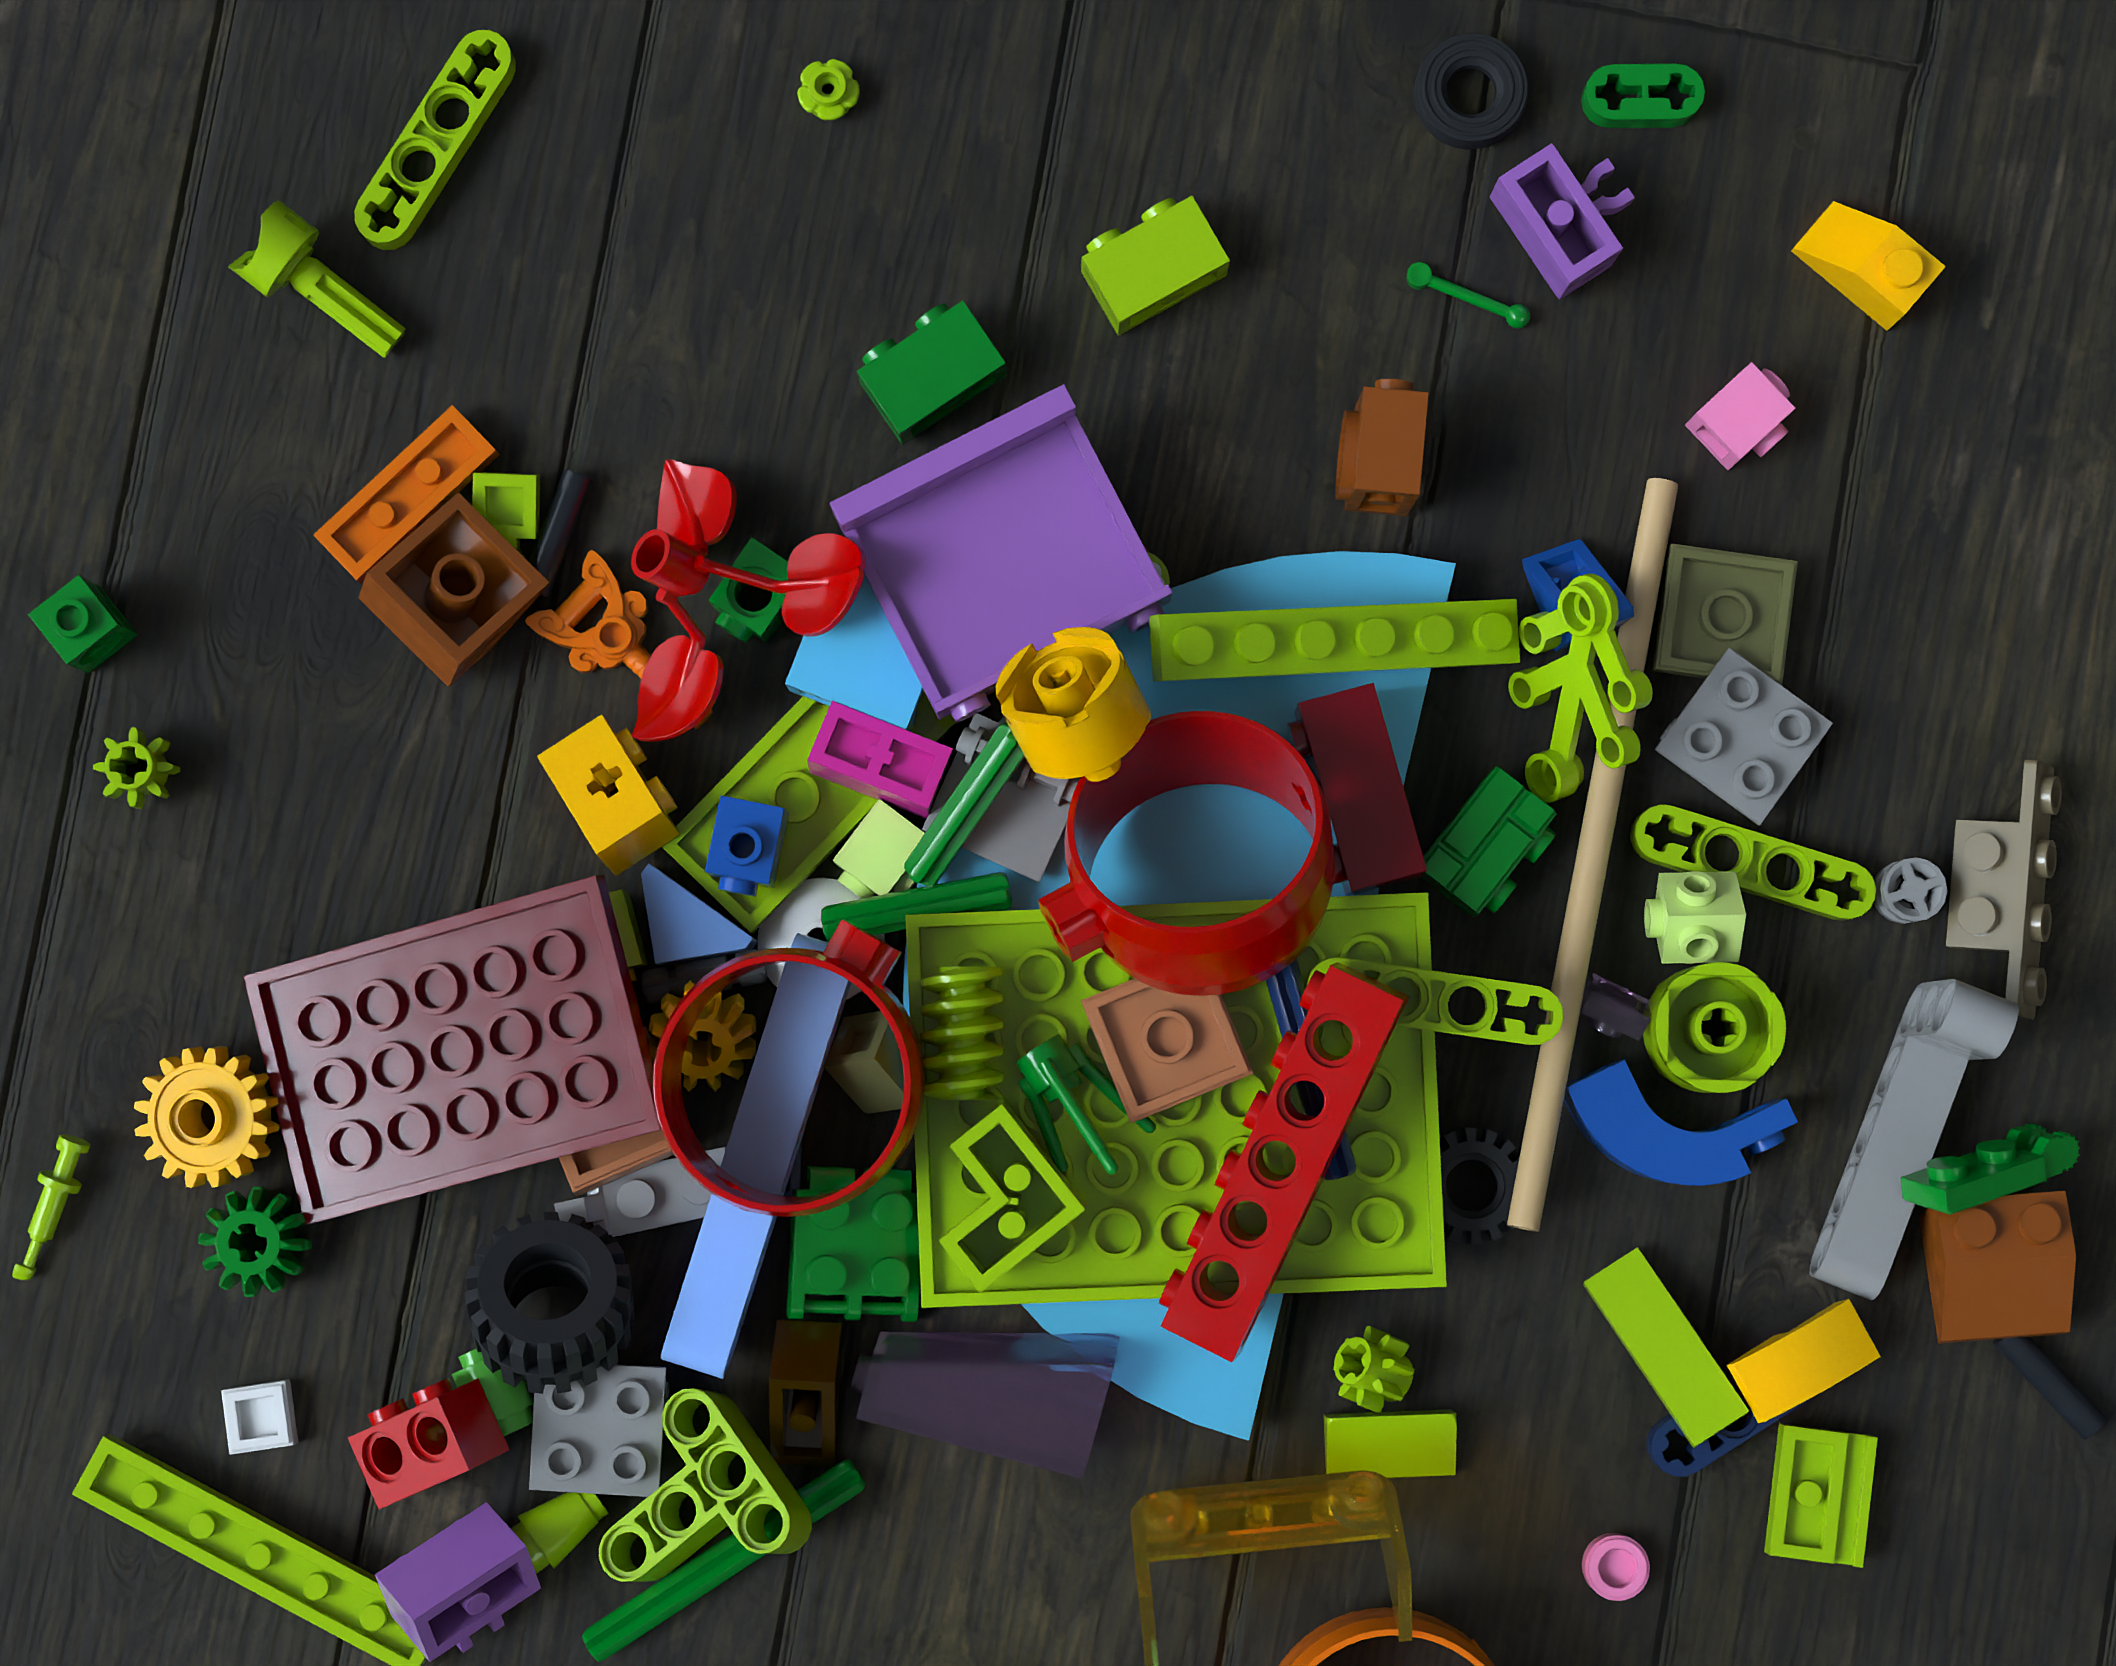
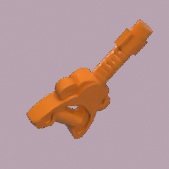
M591 550L587 553L583 562L582 577L584 581L555 612L552 609L537 611L526 618V624L541 637L561 647L572 649L569 654L570 664L580 673H591L598 664L601 668L610 670L625 663L628 668L632 669L642 679L645 666L651 656V653L641 646L646 636L647 627L640 619L645 617L648 612V601L640 592L630 590L623 594L620 583L609 565L595 551ZM604 597L608 602L607 609L603 618L596 626L582 633L574 631L573 628ZM710 710V712L704 717V719L693 728H700L708 720L713 711Z

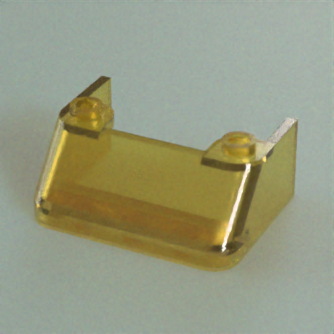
M1362 1470L1163 1490L1143 1496L1132 1508L1130 1528L1145 1666H1159L1149 1562L1381 1539L1399 1642L1412 1641L1411 1567L1399 1503L1394 1485L1388 1478L1379 1473Z

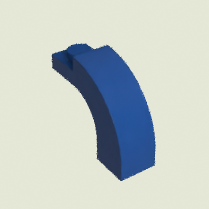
M1614 1060L1568 1082L1563 1100L1574 1122L1586 1139L1609 1160L1641 1177L1680 1185L1703 1186L1720 1184L1751 1174L1740 1149L1747 1147L1750 1155L1768 1150L1786 1140L1782 1129L1798 1122L1787 1098L1769 1100L1706 1130L1691 1132L1679 1129L1663 1121L1651 1110L1645 1102L1625 1060Z

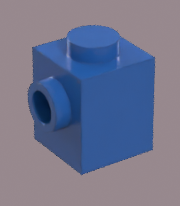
M720 795L705 868L707 874L720 878L719 890L756 897L758 885L774 888L789 812L785 808Z

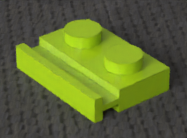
M1779 1423L1765 1553L1771 1556L1831 1564L1839 1563L1863 1568L1878 1437L1868 1434H1855Z

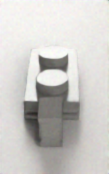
M726 1147L706 1152L715 1163L721 1166ZM677 1158L658 1161L588 1191L587 1197L555 1203L554 1206L555 1211L559 1214V1221L568 1222L572 1214L584 1217L586 1223L593 1222L594 1226L598 1224L608 1231V1235L611 1234L612 1237L703 1218L712 1193L695 1181L682 1167Z

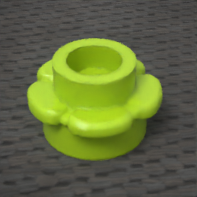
M830 59L827 63L823 64L820 61L809 64L801 73L802 87L797 91L799 102L804 110L813 113L822 120L831 121L843 117L851 107L855 106L859 98V84L852 78V69L846 63L836 59ZM825 84L834 86V91L831 94H825L822 91Z

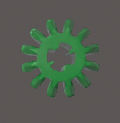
M264 1186L252 1187L248 1201L239 1191L229 1192L225 1196L228 1212L219 1208H211L206 1213L209 1222L219 1228L218 1232L202 1233L198 1237L199 1244L216 1246L217 1254L209 1256L203 1261L204 1269L208 1271L225 1266L226 1269L220 1277L219 1286L224 1290L232 1289L241 1280L245 1297L258 1296L263 1283L273 1293L283 1290L285 1288V1279L282 1271L291 1275H299L304 1270V1265L291 1254L292 1251H303L312 1248L311 1239L307 1237H294L293 1229L305 1224L304 1215L297 1213L286 1218L284 1215L290 1206L291 1197L285 1193L278 1194L269 1204V1195L267 1188ZM256 1231L257 1236L266 1237V1249L255 1251L254 1247L244 1246L245 1234Z

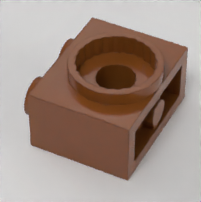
M1379 379L1375 381V387H1363L1354 411H1344L1338 448L1335 486L1336 499L1345 500L1344 511L1407 516L1420 495L1429 392L1413 391L1414 384L1409 381Z

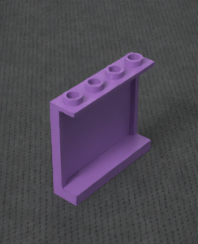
M1064 384L829 503L844 536L863 549L866 556V568L863 570V573L939 720L952 714L955 722H960L989 707L991 704L987 695L996 691V683L1003 668L1016 653L1029 644L1033 643L1038 651L1056 642L1052 633L1072 627L1096 628L1109 634L1127 625L1130 633H1135L1149 626V616L1165 614L1162 606L1171 601L1172 591L1169 585L1164 586L1076 417V406Z

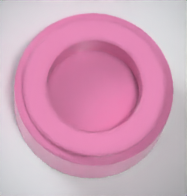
M1606 1533L1595 1538L1587 1546L1582 1558V1572L1588 1585L1597 1594L1609 1600L1622 1601L1634 1597L1644 1588L1649 1578L1650 1564L1644 1549L1631 1537L1621 1533Z

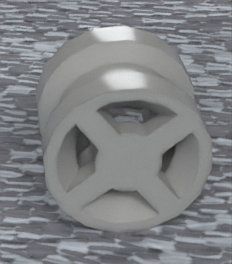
M1915 857L1892 862L1882 868L1874 878L1876 896L1873 904L1878 912L1889 921L1906 924L1927 920L1937 914L1945 903L1947 895L1945 877L1940 869L1929 860ZM1900 875H1902L1904 881L1901 884L1900 890H1898L1899 884L1902 882ZM1902 899H1905L1908 902H1912L1914 908L1912 909L1911 904L1903 901Z

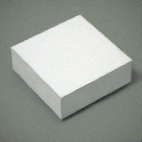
M290 1379L221 1390L230 1455L291 1446L298 1443Z

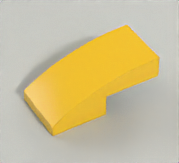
M1846 1299L1833 1303L1789 1332L1772 1336L1729 1363L1727 1367L1758 1423H1762L1823 1392L1881 1356L1851 1301Z

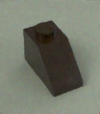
M777 1319L769 1376L770 1451L777 1464L835 1467L842 1370V1323Z

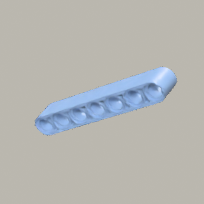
M797 933L791 948L813 949L824 952L828 942ZM785 962L720 1166L740 1182L767 1193L784 1196L824 1071V1064L830 1052L851 986L850 981L828 969L801 962ZM711 1194L661 1354L662 1360L724 1379L741 1332L777 1216L748 1212Z

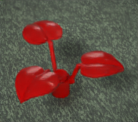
M665 460L659 496L657 529L648 531L639 539L632 553L631 566L636 576L659 587L656 600L668 606L689 633L690 638L684 635L671 637L658 645L651 654L640 682L638 717L631 737L647 742L663 741L677 737L701 722L710 712L719 695L723 680V661L719 655L703 650L706 644V636L678 601V596L693 595L701 591L706 585L710 573L775 593H786L782 605V616L787 627L802 636H819L833 629L844 618L853 604L864 579L863 570L866 568V556L863 549L852 540L838 534L823 533L805 539L793 549L788 560V580L785 581L774 580L706 558L708 555L707 545L719 542L727 534L732 524L737 504L735 486L727 475L713 468L689 465L675 460Z

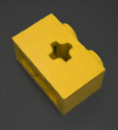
M601 714L537 757L596 855L617 876L680 835L668 815L678 807L657 775L649 781L646 780L638 765L646 761L647 757L635 738L631 737L632 734L626 727L616 733ZM617 788L619 792L611 796L610 791Z

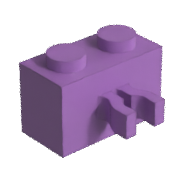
M1551 143L1500 176L1490 195V199L1556 297L1560 300L1613 265L1623 247L1601 215H1612L1623 210L1632 203L1635 197L1629 188H1626L1615 197L1601 196L1592 202L1589 197L1595 193L1598 188V182L1610 176L1615 169L1610 160L1607 158L1596 165L1589 172L1585 182L1580 185Z
M487 1502L375 1574L391 1616L429 1662L455 1645L464 1653L474 1646L469 1637L485 1625H488L494 1632L505 1625L501 1616L503 1613L541 1589L526 1545Z

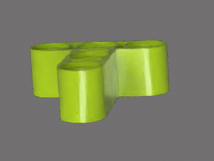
M682 1389L673 1394L666 1402L662 1413V1426L667 1437L686 1463V1466L609 1528L602 1537L599 1546V1561L603 1570L611 1578L620 1582L658 1581L671 1573L727 1526H729L738 1541L749 1551L757 1554H790L799 1550L808 1540L812 1529L811 1515L807 1506L737 1405L727 1395L709 1390ZM704 1403L710 1413V1421L704 1433L698 1435L693 1427V1415L699 1405ZM740 1455L746 1465V1475L739 1487L735 1488L728 1478V1468L735 1456ZM687 1496H690L696 1505V1516L694 1522L686 1528L682 1525L679 1518V1508L681 1502ZM775 1507L782 1516L783 1527L776 1540L771 1541L764 1530V1521L767 1513ZM638 1536L643 1539L646 1545V1557L644 1563L639 1568L633 1564L630 1558L632 1543Z

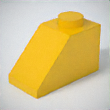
M1834 201L1791 250V252L1886 331L1908 312L1946 267L1898 226Z

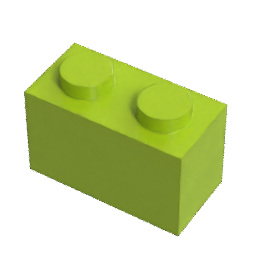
M1193 196L1179 203H1176L1173 197L1165 199L1142 214L1143 223L1123 234L1119 228L1111 229L1096 237L1086 246L1089 253L1081 258V272L1118 336L1227 276L1230 260Z

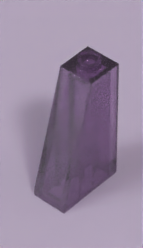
M880 1332L873 1355L860 1353L854 1373L851 1391L862 1394L856 1419L1083 1479L1112 1377L1120 1337L1103 1333Z

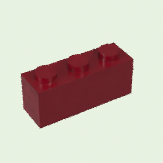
M1374 682L1299 702L1294 711L1296 721L1287 723V729L1291 745L1304 759L1307 758L1309 767L1320 785L1329 807L1335 858L1333 885L1342 882L1345 895L1351 896L1421 877L1427 869Z

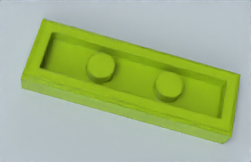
M1638 1247L1584 1281V1287L1693 1448L1749 1412Z

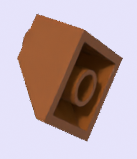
M458 492L366 573L358 598L430 670L450 687L498 643L547 588L549 581Z
M2066 1191L2005 1195L1951 1215L1928 1208L1919 1216L1938 1344L2057 1335L2070 1332L2076 1251Z

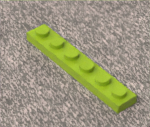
M1517 599L1158 614L1149 616L1153 682L1520 663Z
M111 1434L102 1437L72 1495L391 1666L424 1665L427 1658L391 1616L375 1575Z

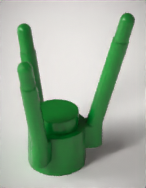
M1059 1034L1055 1035L1028 1052L1015 1063L1024 1076L1017 1084L1029 1100L1053 1162L1062 1173L1067 1171L1068 1163L1042 1094H1044L1049 1103L1057 1099L1060 1100L1106 1172L1114 1175L1119 1170L1118 1164L1071 1090L1082 1083V1080L1076 1073L1079 1070L1127 1116L1116 1086L1090 1062L1078 1043L1068 1048ZM1148 1116L1135 1121L1146 1133H1153L1156 1129V1124Z

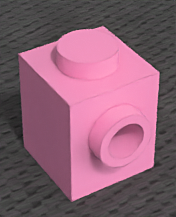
M1751 362L1707 402L1685 426L1729 470L1751 449L1761 458L1789 431L1783 426L1781 421L1795 407L1787 399L1790 397V392L1783 381L1768 369L1760 371Z

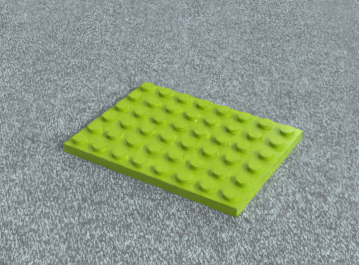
M1428 892L1330 897L1323 920L1315 936L1297 957L1305 988L1309 972L1317 963L1327 958L1341 957L1432 971ZM1272 899L1126 905L1118 907L1151 922L1177 927H1198L1224 923L1257 910ZM1040 909L906 915L909 1013L921 1043L924 1058L939 1053V1047L922 1042L920 1040V1033L938 1027L939 1021L921 1015L920 1007L939 1000V995L922 989L920 987V980L939 973V968L937 967H1003V975L985 981L986 987L1003 993V1002L985 1008V1013L1004 1019L1003 1028L985 1035V1039L1004 1046L1003 1055L985 1061L986 1066L1004 1072V1079L1002 1082L986 1087L985 1092L1003 1099L940 1100L925 1095L922 1113L914 1133L922 1308L1161 1298L1173 1271L1177 1268L1186 1272L1196 1249L1188 1246L1187 1241L1203 1209L1214 1213L1224 1192L1223 1189L1214 1184L1226 1157L1231 1150L1242 1153L1252 1130L1244 1127L1243 1122L1259 1090L1270 1094L1280 1073V1070L1271 1066L1282 1036L1266 980L1239 991L1221 994L1253 1074L1148 1116L1156 1124V1129L1153 1133H1146L1135 1122L1130 1123L1128 1116L1079 1070L1076 1071L1082 1083L1071 1091L1118 1164L1119 1170L1116 1174L1110 1175L1106 1172L1060 1100L1057 1099L1049 1103L1044 1094H1042L1068 1163L1067 1171L1062 1174L1085 1201L1087 1206L1081 1214L983 1292L979 1293L938 1241L943 1234L990 1198L953 1152L950 1145L1003 1102H1006L1052 1160L1031 1104L1017 1084L1024 1076L1015 1063L1043 1042L1059 1034L1068 1048L1078 1043L1090 1062L1114 1083L1081 1000L1135 978L1116 966L1101 948L1074 962L1071 961L1068 955L1065 957L1053 938ZM1364 971V975L1376 979L1378 976L1377 972ZM1396 977L1386 984L1410 996L1401 1016L1407 1015L1416 1009L1420 1000V991L1411 979ZM1337 1020L1324 1022L1319 1032L1323 1049L1334 1056L1347 1055L1353 1044L1350 1029L1344 1023ZM1396 1026L1346 1130L1357 1166L1356 1172L1336 1180L1323 1179L1269 1294L1447 1287L1435 1031ZM925 1069V1084L938 1080L939 1074ZM1294 1084L1291 1091V1100L1294 1107L1304 1114L1296 1084ZM1280 1141L1267 1142L1263 1151V1159L1267 1168L1278 1175L1291 1174L1296 1164L1293 1150L1287 1144ZM1252 1201L1239 1202L1236 1207L1235 1217L1240 1228L1250 1234L1265 1232L1267 1216L1263 1208ZM1224 1261L1211 1262L1207 1272L1210 1284L1222 1293L1237 1291L1239 1277L1234 1267Z

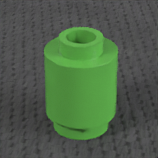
M477 1349L458 1357L463 1369L451 1374L457 1388L477 1378L479 1379L503 1436L533 1423V1411L530 1406L534 1404V1397L528 1391L527 1381L522 1380L516 1388L503 1382L501 1369L492 1373L484 1364L482 1352H477Z

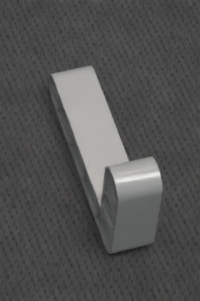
M1956 979L1925 982L1916 987L1904 1010L1816 1244L1810 1264L1809 1274L1811 1277L1871 1301L1878 1296L1888 1277L1915 1205L1902 1198L1901 1177L1927 1168V1162L1933 1157L1968 1061L1996 1059L2002 1054L2010 1041L2018 1019L2019 1005L2017 1003Z

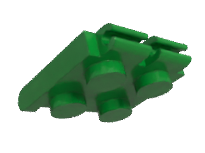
M807 1166L805 1189L792 1188V1196H814L843 1188L855 1181V1168ZM864 1168L863 1174L870 1168ZM890 1169L876 1184L840 1206L819 1213L791 1216L787 1290L788 1319H802L804 1313L844 1314L845 1320L859 1321L861 1314L901 1315L902 1322L917 1321L920 1257L917 1193H911V1170ZM805 1294L844 1295V1301L805 1300ZM862 1296L901 1297V1302L862 1301Z

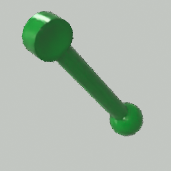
M1414 263L1407 271V283L1413 289L1420 290L1427 286L1506 318L1507 323L1512 328H1523L1530 321V312L1524 305L1514 304L1508 306L1432 275L1430 267L1425 263Z

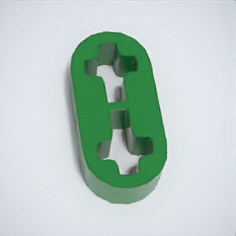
M1612 64L1602 66L1593 72L1583 89L1581 103L1583 112L1588 119L1600 127L1673 128L1683 126L1692 120L1703 103L1705 89L1703 80L1698 73L1686 65ZM1669 82L1677 83L1679 93L1689 94V98L1684 99L1679 110L1671 109L1669 99L1649 98V94H1661L1665 91ZM1606 83H1614L1616 93L1621 95L1637 94V98L1622 99L1617 110L1608 109L1607 100L1596 98V95L1603 91Z

